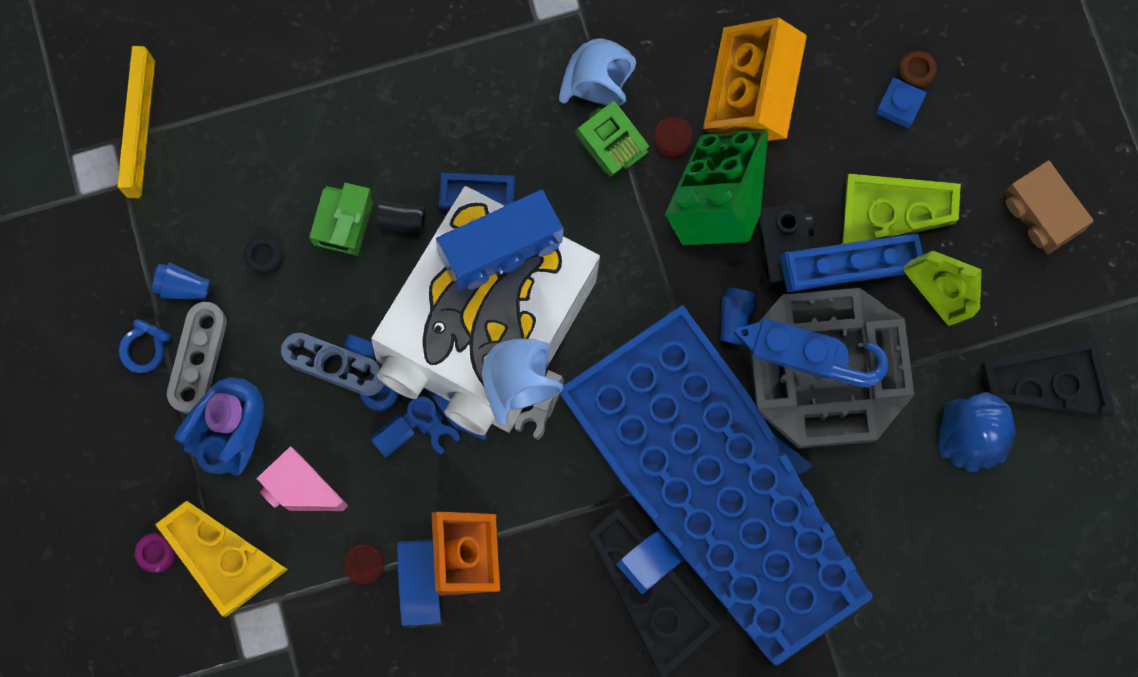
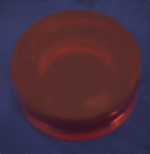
M669 117L657 125L655 144L663 154L669 156L681 155L691 144L692 131L685 120L678 117Z
M358 545L352 548L345 557V572L351 580L359 584H371L378 580L383 573V556L370 545Z

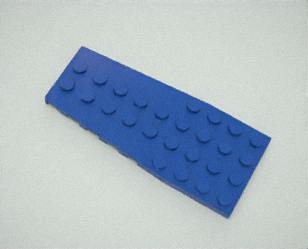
M683 305L563 386L564 389L559 395L623 486L774 666H778L871 601L872 593L866 588L850 557H847L837 541L834 531L829 523H826L816 507L813 497L794 471L795 468L776 442L775 436L763 416L757 412L752 398Z

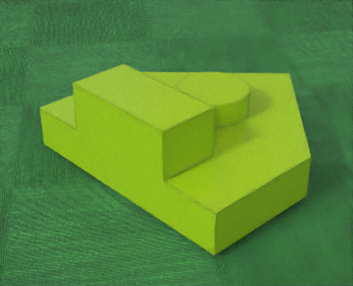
M935 251L919 256L904 266L903 270L948 326L972 318L979 311L982 269Z

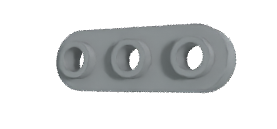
M201 302L194 305L186 316L167 389V399L170 405L184 414H188L211 388L227 321L225 314L217 305L210 302ZM207 318H213V326L209 329H203V321ZM204 354L203 363L194 365L193 358L195 355ZM191 389L194 390L195 397L189 402L184 401L185 392Z

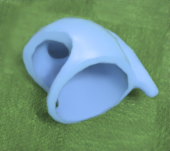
M600 38L582 44L572 55L566 68L560 89L559 101L565 104L575 95L602 105H608L614 100L618 106L624 104L626 97L621 89L635 69V57L627 49L611 40Z
M521 338L503 341L495 345L484 358L482 369L484 390L492 413L499 425L507 423L508 411L543 402L555 397L564 389L561 382L546 378L545 376L549 356V344L547 342Z

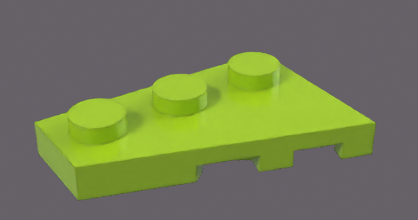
M848 174L845 189L842 244L908 235L956 224L959 220L961 184Z

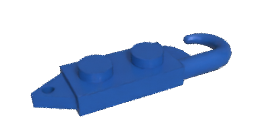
M763 318L760 323L735 328L733 331L753 353L752 358L824 379L830 378L858 387H871L878 384L888 371V359L885 352L878 345L871 342L866 344V348L876 356L877 366L873 371L866 373L848 368V350L844 343L833 337ZM746 331L748 336H742L741 332Z

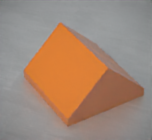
M433 512L432 531L436 593L443 596L500 591L496 514Z

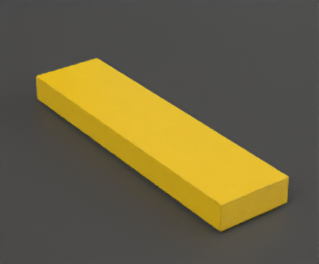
M132 46L117 185L127 198H140L142 196L155 60L144 46Z

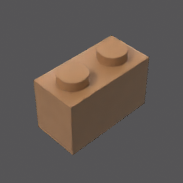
M1050 161L1045 162L1014 182L1004 194L1007 198L1006 204L1010 212L1015 217L1023 220L1029 229L1028 235L1032 242L1038 248H1043L1047 254H1050L1084 232L1094 222Z

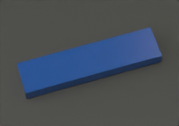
M916 233L785 252L779 256L787 292L905 275L904 266L909 261L922 256L923 252L919 234Z

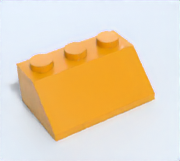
M779 17L724 27L703 130L721 134L766 129L768 141L786 139L807 35Z

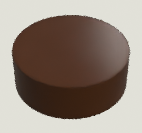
M913 51L905 55L898 68L900 81L920 90L932 83L937 72L935 60L931 55L923 51Z

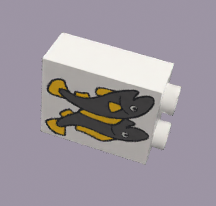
M464 186L371 338L376 362L382 365L377 373V377L386 386L408 398L417 399L424 387L450 401L444 411L447 417L470 432L485 435L490 425L493 424L510 433L523 408L508 411L506 424L499 425L484 390L482 378L484 358L500 342L519 338L536 339L549 344L547 368L596 283L600 255L563 237L559 248L551 254L539 257L537 254L524 260V264L512 272L504 273L502 270L489 276V280L475 289H468L466 287L457 291L437 252L436 237L504 207V205Z

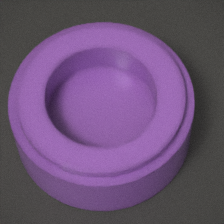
M217 393L212 396L205 409V421L208 428L220 433L234 431L240 422L242 414L239 399L234 395Z

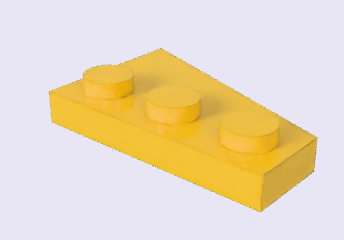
M188 501L155 524L222 617L230 615L288 570Z

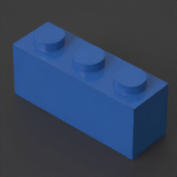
M541 189L436 237L437 252L457 291L466 287L468 289H475L485 284L489 280V276L502 270L504 273L512 272L524 264V260L537 254L539 257H543L557 250L563 240L564 228L544 191Z

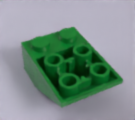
M766 129L700 135L665 213L682 245L750 241L761 214L768 141Z

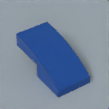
M659 529L623 557L616 565L639 592L643 594L685 559Z
M433 539L398 542V579L402 626L441 623L440 595L435 591Z

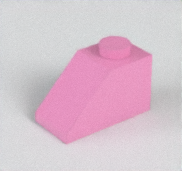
M291 446L256 478L264 486L260 494L274 508L281 504L289 511H344L348 507L346 502Z

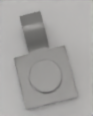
M548 370L546 378L557 380L563 386L565 385L561 375ZM558 394L548 400L534 404L532 410L521 413L515 421L516 431L521 432L526 422L533 421L537 424L533 437L539 440L545 432L547 418H550L560 395Z

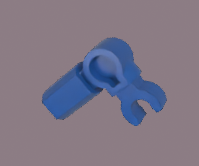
M424 396L412 399L407 408L408 413L403 417L398 414L369 437L385 458L415 434L413 429L416 427L419 428L423 435L426 433L430 434L432 447L440 455L445 453L438 443L442 435H450L456 443L460 441L458 432L454 428L444 426L441 423L444 419L443 416L438 412L433 401Z

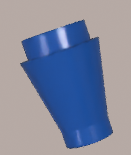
M171 262L168 265L159 263L153 279L152 293L160 294V298L196 299L206 301L211 280L202 278Z
M727 288L726 295L721 296L720 341L742 345V341L733 331L735 328L750 324L758 306L755 303L756 293L736 288ZM746 331L741 332L742 336L745 335Z

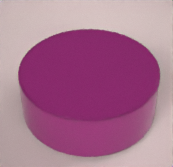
M157 533L148 534L141 538L135 548L137 564L142 569L152 573L166 571L172 566L176 558V552L165 537Z

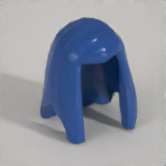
M230 377L219 380L187 414L174 435V439L184 445V451L191 453L196 458L197 448L206 437L220 435L229 438L218 459L228 463L237 454V461L234 467L227 473L230 472L233 475L239 476L252 455L262 426L264 401L259 390L244 379ZM217 393L234 395L241 403L242 414L240 422L236 429L230 433L214 432L208 428L205 421L207 403Z
M988 392L975 395L968 400L956 399L943 406V420L939 429V454L943 458H951L953 466L964 467L967 472H977L981 467L990 469L991 467H996L998 463H1003L1013 445L1016 433L1014 417L1009 405L1001 398Z

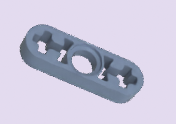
M304 333L291 334L282 344L281 354L283 359L296 370L365 396L378 393L384 386V383L377 377L381 367L373 359ZM304 346L310 353L316 355L314 361L304 355L297 357L293 354L294 349ZM332 355H340L342 357L341 368L335 373H326L324 370L326 359ZM352 367L362 373H368L370 370L374 375L373 380H366L363 383L356 375L351 374Z

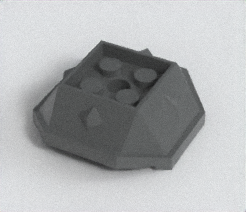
M860 288L784 294L763 317L839 339L848 350V368L866 373L876 368L877 358L873 352L866 348V344L869 342L878 345L885 352L888 359V371L878 384L871 387H858L752 358L753 353L750 351L757 412L797 448L875 442L914 396L905 318L893 310H889Z

